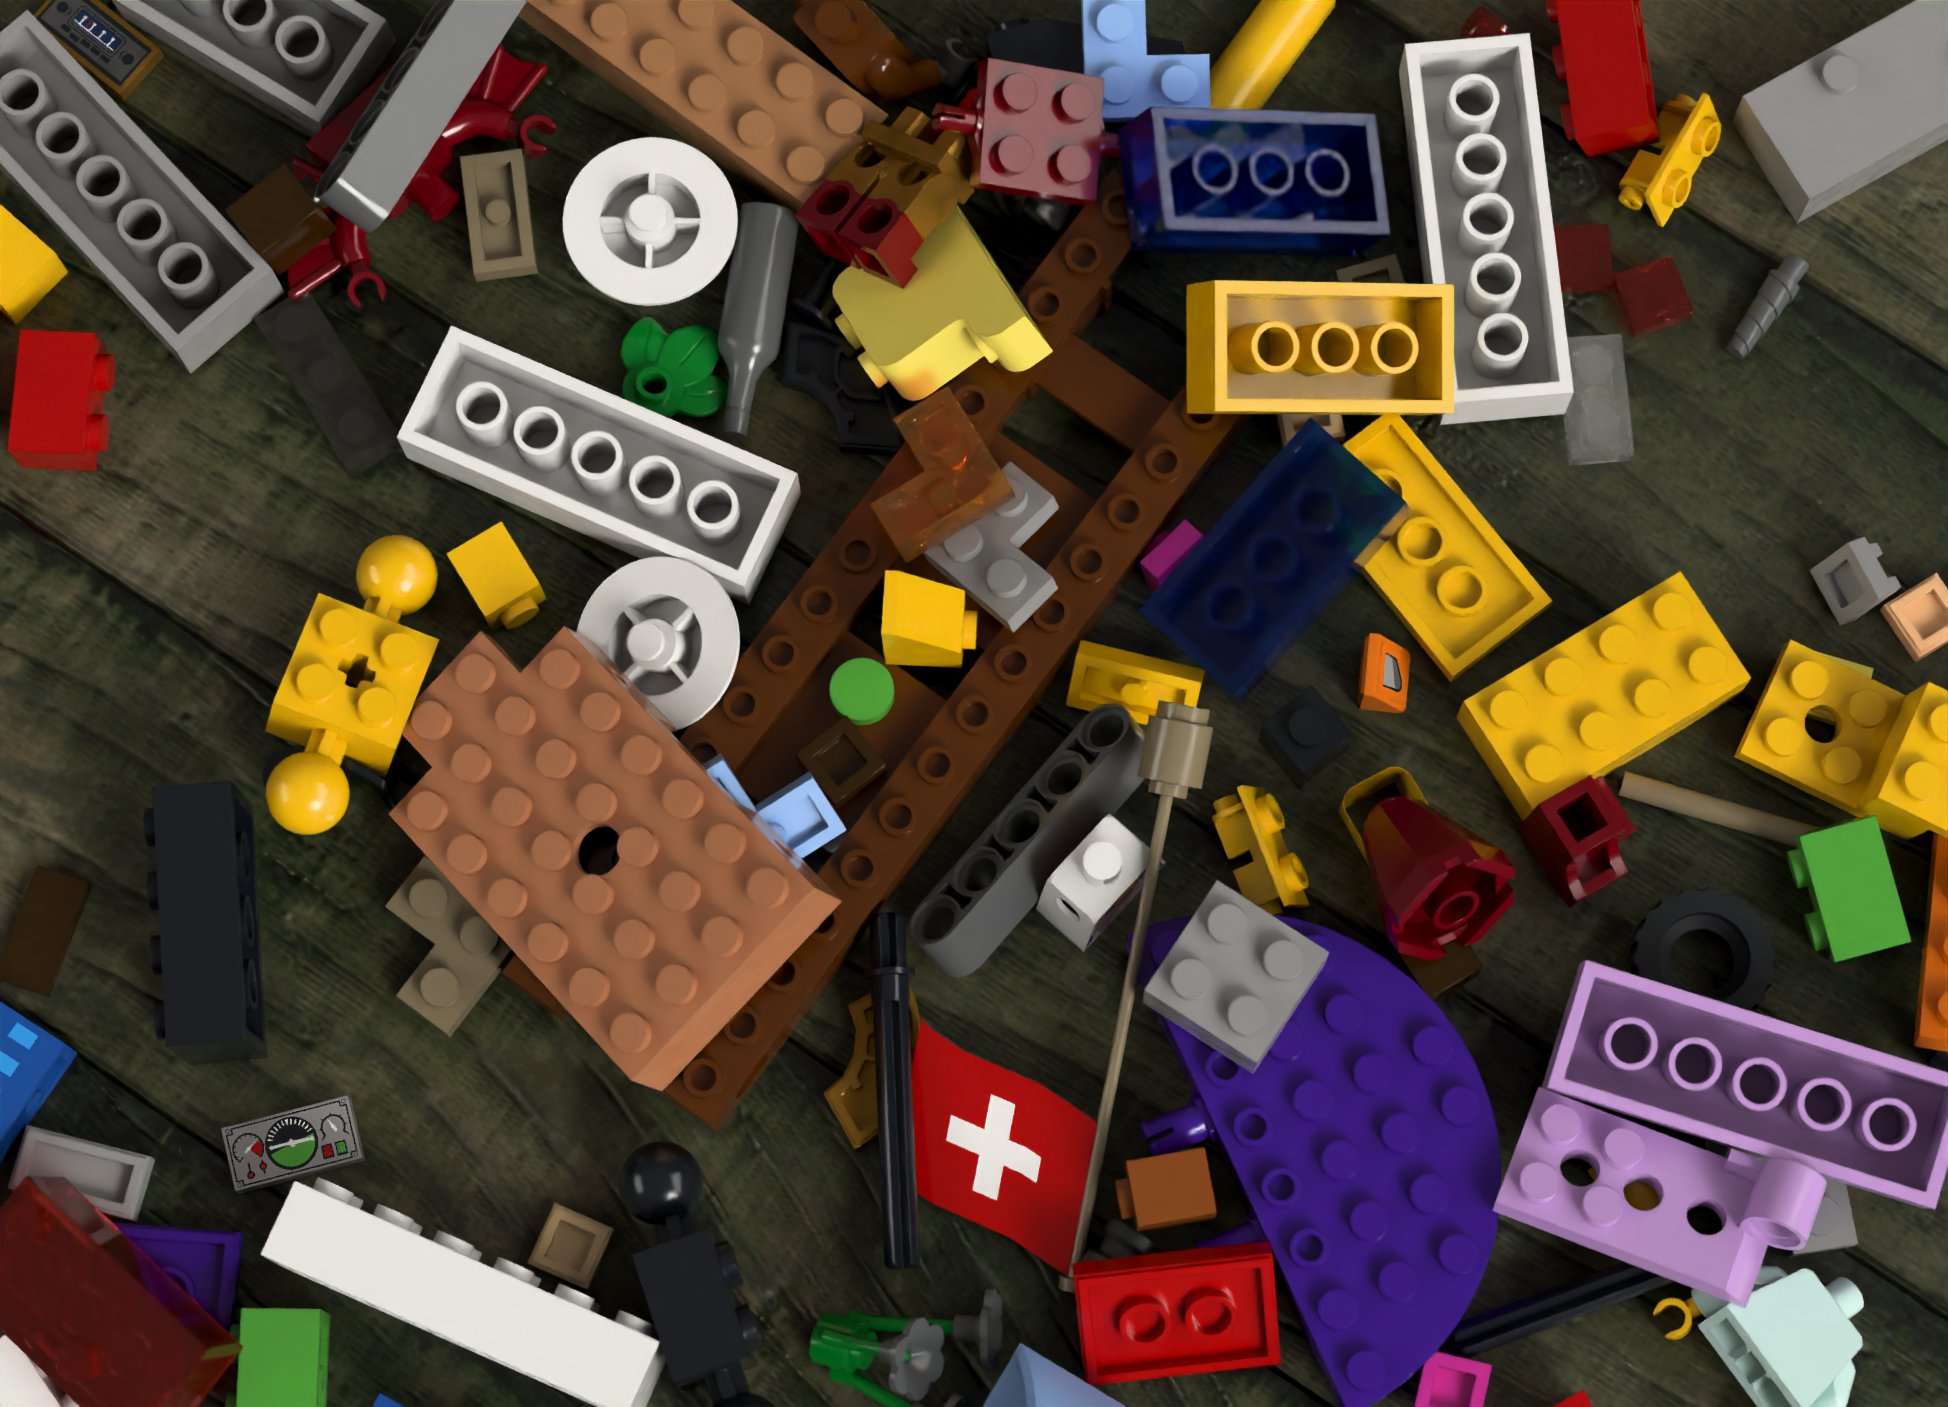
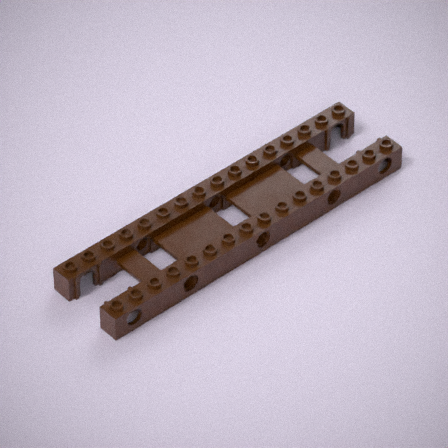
M1114 169L1097 189L1096 202L1084 206L1017 294L1053 352L1031 368L1020 372L1006 370L998 360L990 363L984 356L953 378L739 659L731 682L720 700L706 715L689 725L679 738L683 746L701 764L721 754L746 794L760 803L807 773L797 761L795 754L842 719L835 711L831 702L830 682L835 671L843 663L855 658L873 659L881 663L889 671L893 679L895 697L888 714L876 723L855 725L886 763L887 770L838 809L830 802L843 822L846 831L821 846L831 856L817 875L842 902L676 1078L661 1091L667 1100L715 1135L869 930L871 916L883 912L1076 653L1080 641H1085L1141 566L1140 562L1144 559V553L1149 544L1159 534L1167 531L1253 415L1187 414V382L1171 402L1080 339V336L1098 312L1102 310L1106 313L1111 307L1112 280L1130 250L1140 257L1145 250L1152 253L1157 245V234L1161 231L1163 225L1164 203ZM1267 274L1262 281L1276 280ZM1040 389L1133 453L1098 500L1001 434V430L1026 398L1032 401ZM1011 461L1052 494L1059 506V509L1019 548L1053 577L1058 589L1014 633L965 593L966 610L978 611L976 647L983 654L946 701L897 665L885 664V657L853 635L851 629L877 594L884 597L885 570L901 571L959 588L926 560L921 548ZM613 828L609 830L583 864L582 869L587 874L598 876L606 874L618 863L620 859L617 852L619 835ZM515 954L502 971L506 979L512 986L562 1022L569 1013L567 1009Z

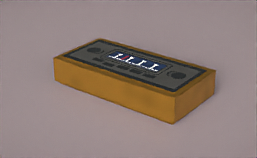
M47 0L33 15L88 74L123 102L164 58L159 47L99 0Z

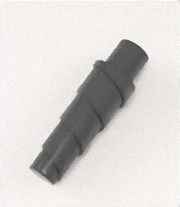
M1788 253L1777 270L1771 269L1768 272L1767 278L1756 292L1757 296L1745 311L1746 315L1734 332L1736 333L1726 346L1729 353L1741 359L1747 356L1758 339L1764 336L1773 321L1778 319L1787 304L1792 302L1800 289L1798 283L1809 268L1808 263L1796 254Z

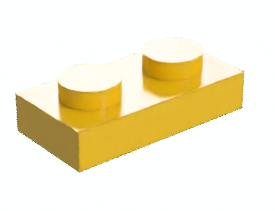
M1081 640L1076 654L1066 706L1091 712L1101 705L1115 703L1122 705L1137 723L1147 725L1149 715L1156 716L1159 700L1197 707L1205 670Z

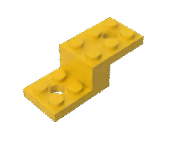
M1793 640L1786 642L1734 757L1856 817L1876 815L1879 828L1906 841L1927 830L1948 838V691L1931 682H1927L1908 695H1904ZM1815 708L1824 709L1834 716L1835 734L1830 742H1817L1806 732L1805 717L1809 710Z

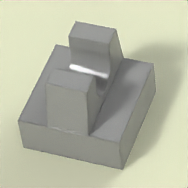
M1865 537L1846 543L1809 570L1839 625L1858 619L1901 588L1896 576L1888 578L1877 559L1883 554L1877 543L1869 544Z

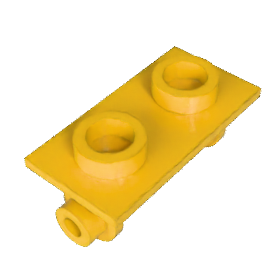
M1704 92L1698 102L1688 95L1678 94L1675 100H1669L1665 103L1658 116L1661 142L1649 144L1650 146L1662 149L1661 155L1639 149L1619 183V188L1622 190L1618 197L1620 202L1634 210H1640L1643 203L1649 205L1656 223L1660 227L1665 226L1674 208H1679L1684 204L1691 189L1694 173L1702 159L1713 153L1720 139L1722 125L1709 94Z
M1241 785L1237 787L1242 802H1239L1237 794H1232L1215 801L1213 806L1216 814L1212 816V821L1215 824L1228 859H1234L1250 852L1254 862L1233 870L1243 897L1269 914L1278 916L1283 914L1281 902L1284 907L1306 908L1310 906L1303 890L1309 886L1308 877L1297 855L1293 852H1288L1280 832L1281 829L1285 828V820L1276 799L1270 793L1265 794L1263 788Z

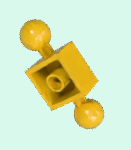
M390 535L376 540L365 549L359 559L356 570L357 586L361 596L366 601L363 609L321 593L317 595L272 703L265 729L267 733L305 747L304 752L290 755L278 763L271 772L266 785L268 809L276 822L288 831L301 835H314L329 830L340 821L348 807L350 797L348 780L340 767L343 758L386 778L415 700L419 696L439 642L437 638L398 624L401 616L412 614L425 606L433 596L437 586L438 571L434 557L416 539L403 535ZM345 683L355 684L357 688L349 687Z

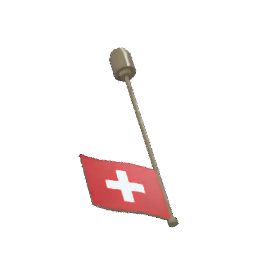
M1159 700L1156 716L1149 715L1137 776L1150 779L1148 792L1160 794L1097 1120L1042 1083L964 1050L937 1032L923 1018L920 1020L911 1066L917 1193L936 1206L1011 1238L1064 1274L1060 1275L1058 1289L1075 1293L1072 1263L1081 1262L1085 1254L1173 797L1186 799L1189 787L1202 789L1213 733V727L1207 726L1210 710Z

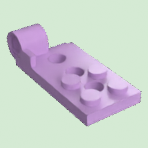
M1538 1087L1492 1211L1746 1308L1767 1246L1770 1245L1785 1250H1800L1806 1247L1827 1183L1812 1168L1792 1160L1771 1158L1763 1161L1731 1149L1726 1158ZM1569 1159H1582L1593 1167L1596 1181L1588 1186L1572 1185L1563 1177L1560 1165ZM1635 1182L1649 1185L1657 1193L1659 1205L1648 1211L1633 1208L1624 1197V1187ZM1699 1206L1712 1209L1721 1219L1722 1230L1713 1235H1704L1696 1232L1688 1223L1687 1211Z

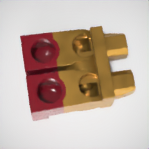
M909 106L905 108L891 127L871 120L861 132V136L865 141L855 145L799 209L795 217L823 254L859 270L863 268L866 273L904 289L918 270L911 261L912 256L934 227L944 224L952 216L957 203L964 204L975 191L974 188L970 187V182L964 175L972 164V154L967 134L944 130L932 145L931 143L940 131L932 128V120L928 116Z

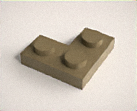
M424 856L385 906L389 912L434 944V947L396 996L447 1036L451 1037L515 952L434 863Z

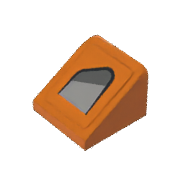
M1369 633V636L1365 637L1361 650L1356 705H1359V709L1391 713L1404 712L1407 702L1410 654L1405 648L1377 633Z

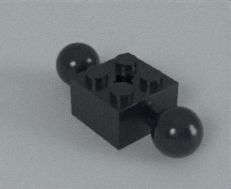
M655 1141L642 1145L631 1153L622 1166L619 1177V1191L625 1207L633 1216L642 1222L654 1225L660 1245L634 1253L632 1257L673 1383L683 1392L706 1384L712 1407H775L766 1398L750 1392L744 1374L745 1370L758 1366L754 1350L765 1347L753 1309H750L748 1303L738 1306L733 1288L743 1285L744 1281L733 1248L730 1247L728 1240L718 1243L708 1228L697 1231L692 1211L698 1205L703 1191V1175L699 1163L687 1149L672 1142Z

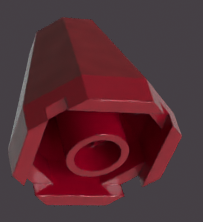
M1402 795L1379 802L1369 813L1368 819L1363 824V844L1385 934L1399 953L1434 961L1448 954L1442 946L1447 942L1458 939L1461 945L1466 947L1479 941L1514 902V890L1507 882V878L1514 879L1515 868L1503 851L1419 799Z

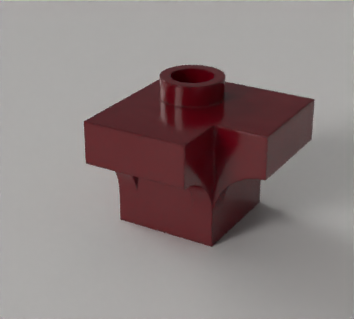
M1591 775L1538 804L1517 827L1569 908L1620 880L1628 872L1621 858L1618 843L1630 837L1637 830L1604 778L1600 776L1594 780Z

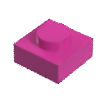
M1184 520L1172 532H1162L1149 544L1140 565L1147 587L1166 603L1210 561L1203 535L1188 521Z
M1436 1351L1421 1367L1413 1407H1483L1492 1365Z

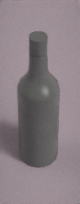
M745 203L738 210L737 236L731 253L717 340L719 352L727 365L729 373L727 410H725L722 435L732 439H745L747 437L749 413L751 412L756 382L761 373L776 359L780 349L799 221L795 217L796 212L794 210L772 203Z

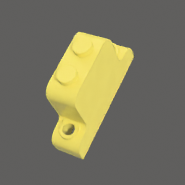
M958 204L952 216L944 224L935 226L912 256L911 261L918 270L904 289L866 273L863 268L859 270L853 266H849L842 271L833 285V297L843 312L834 320L846 339L856 350L861 346L866 350L857 357L860 364L878 388L890 382L898 393L907 400L916 401L929 396L984 356L990 363L998 360L1006 370L1020 372L1031 368L1053 352Z

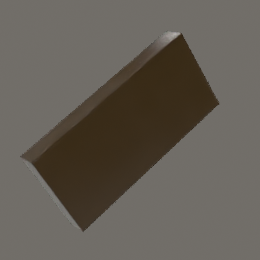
M37 865L0 959V981L50 997L93 886L90 882Z

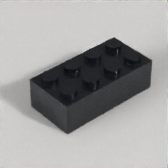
M231 781L152 788L153 807L144 809L143 824L148 847L155 846L157 871H151L147 874L148 902L152 911L159 910L160 935L151 936L150 940L152 969L155 975L162 974L163 1000H155L153 1007L156 1036L158 1040L165 1039L166 1047L189 1065L267 1058L253 806Z

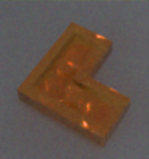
M947 386L893 418L897 429L924 472L870 505L902 559L907 563L1014 499L1016 496L1003 472Z

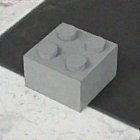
M1217 880L1144 989L1143 1003L1254 1074L1324 967L1329 952Z

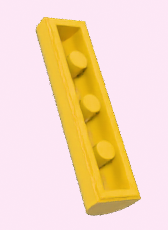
M1261 0L1210 70L1211 117L1209 121H1173L1147 156L1145 165L1197 198L1334 9L1336 0Z

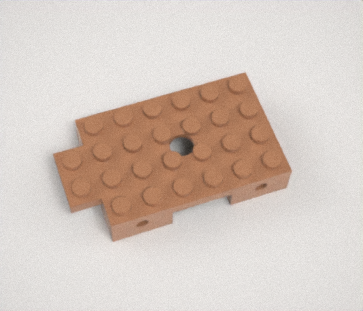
M564 626L522 670L491 636L480 631L414 702L402 735L432 768L393 808L389 815L633 1082L663 1091L834 911L842 900L758 813L739 804L671 733L676 727L594 642ZM611 827L619 835L617 852L620 859L618 863L606 874L600 876L587 874L582 869L578 857L579 847L583 838L595 828Z

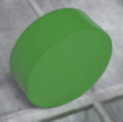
M855 658L843 663L835 671L830 682L832 705L841 718L847 715L855 725H870L880 721L890 711L895 697L893 679L889 671L881 663L869 658Z

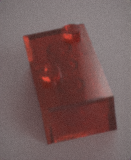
M26 1176L0 1209V1330L79 1407H198L244 1348L65 1177Z

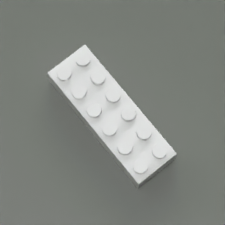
M1530 33L1405 44L1399 76L1423 283L1454 284V413L1439 414L1440 425L1565 414L1574 390Z
M454 326L450 327L397 435V439L406 457L410 460L640 559L665 556L694 563L714 576L723 586L729 597L747 605L750 604L801 495L798 474L792 470Z
M317 1178L313 1189L297 1181L294 1182L260 1255L289 1271L596 1407H646L666 1363L661 1343L657 1341L659 1337L654 1325L620 1310L614 1321L598 1315L601 1305L594 1302L595 1299L562 1284H558L554 1294L539 1289L538 1287L542 1279L534 1276V1272L506 1259L498 1257L494 1267H489L479 1262L482 1253L473 1249L474 1246L438 1230L434 1240L430 1241L419 1236L423 1227L414 1223L413 1219L383 1205L377 1204L373 1215L360 1210L364 1201L353 1196L354 1193L324 1179Z

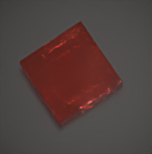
M1609 225L1554 227L1561 292L1612 290L1614 277Z
M1673 256L1614 274L1611 283L1632 338L1689 320L1694 314Z

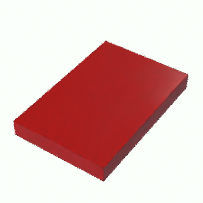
M1270 1241L1072 1263L1084 1382L1091 1386L1281 1364L1273 1252Z

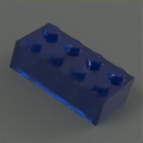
M1150 106L1118 130L1132 252L1356 256L1390 235L1375 114Z
M1310 418L1142 605L1139 611L1230 694L1243 702L1413 513V510L1404 499Z

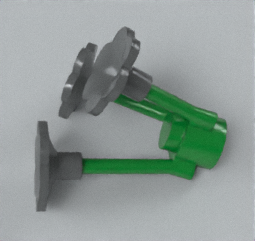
M986 1289L983 1308L978 1316L956 1314L954 1320L925 1319L918 1316L912 1318L872 1316L851 1310L847 1317L826 1312L818 1319L813 1329L809 1347L810 1358L816 1364L830 1367L829 1379L831 1381L849 1385L886 1407H927L920 1402H916L914 1405L908 1403L857 1373V1369L866 1370L872 1363L874 1356L879 1357L884 1365L892 1366L889 1375L890 1389L895 1393L905 1394L906 1398L910 1400L920 1401L926 1396L930 1383L936 1381L943 1371L944 1358L940 1350L943 1345L944 1335H953L954 1341L976 1342L980 1349L981 1366H985V1369L988 1371H995L998 1364V1351L1001 1348L1003 1338V1324L1001 1320L1002 1296L997 1294L996 1289ZM873 1331L903 1333L895 1337V1339L888 1338L884 1342L877 1341L876 1333ZM955 1393L949 1398L944 1407H968L969 1403L962 1396Z

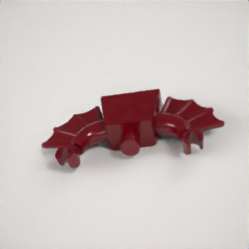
M499 44L387 218L395 219L399 217L413 203L433 221H438L445 217L459 200V194L442 178L455 163L450 148L474 136H490L500 140H506L507 137L516 139L518 149L521 148L523 155L535 159L545 155L547 148L531 142L526 132L530 129H537L544 134L554 135L556 126L553 121L547 116L538 114L526 118L524 122L515 120L514 113L547 71V65L542 62L530 63L519 61L510 56L504 50L503 45ZM393 66L385 71L305 144L315 165L299 156L292 158L291 171L299 180L310 174L317 183L320 181L322 175ZM328 207L324 212L338 229L287 269L289 279L288 297L290 299H298L344 269L345 271H350L352 275L347 290L350 300L356 307L362 309L361 303L356 296V289L361 282L367 280L374 281L378 285L380 297L384 302L387 295L386 286L378 275L370 272L368 267L371 263V256L366 243L367 233L334 209Z

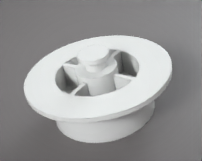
M647 137L632 139L616 144L598 154L581 170L574 180L566 197L563 211L564 240L568 253L580 274L603 294L624 303L642 306L664 305L680 301L708 285L719 274L729 259L738 229V212L735 197L723 172L710 158L696 148L667 138Z
M658 556L640 559L625 565L611 574L595 590L587 602L576 631L579 635L594 642L676 727L672 732L695 723L716 705L731 682L739 656V623L733 603L727 592L714 576L705 569L675 557Z

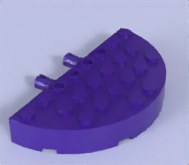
M1194 914L1148 926L1138 976L1144 989ZM1272 915L1329 952L1326 963L1254 1074L1155 1011L1193 1095H1191V1103L1151 1121H1144L1139 1125L1146 1143L1166 1133H1172L1150 1143L1151 1147L1149 1150L1152 1156L1178 1152L1206 1138H1209L1212 1143H1216L1248 1212L1246 1215L1248 1222L1203 1242L1194 1243L1195 1248L1270 1241L1276 1275L1337 1406L1371 1407L1406 1382L1435 1354L1455 1329L1475 1295L1488 1264L1499 1213L1492 1211L1501 1189V1156L1497 1127L1489 1096L1478 1068L1459 1033L1439 1006L1410 977L1390 961L1353 939L1328 928L1299 919ZM1134 932L1126 934L1125 949L1128 955L1130 954Z

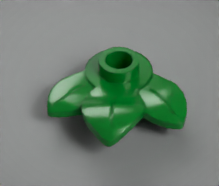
M645 317L637 321L624 338L620 353L623 365L628 372L622 384V398L667 418L672 417L676 413L695 418H703L717 413L726 405L728 384L719 377L712 375L720 356L717 341L719 333L710 327L691 325L676 329L668 335L662 326L651 317ZM657 386L664 391L659 394H651L643 387Z

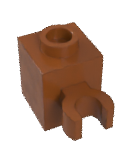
M1205 1147L1126 1161V1178L1115 1180L1121 1219L1134 1217L1138 1233L1215 1219L1217 1214Z

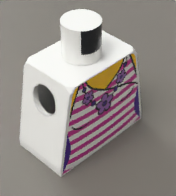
M1109 813L1051 874L1045 883L1036 910L1084 952L1142 889L1150 848ZM1162 858L1159 870L1165 864V861ZM1062 900L1067 902L1077 912L1079 916H1077L1071 910H1069L1062 902Z

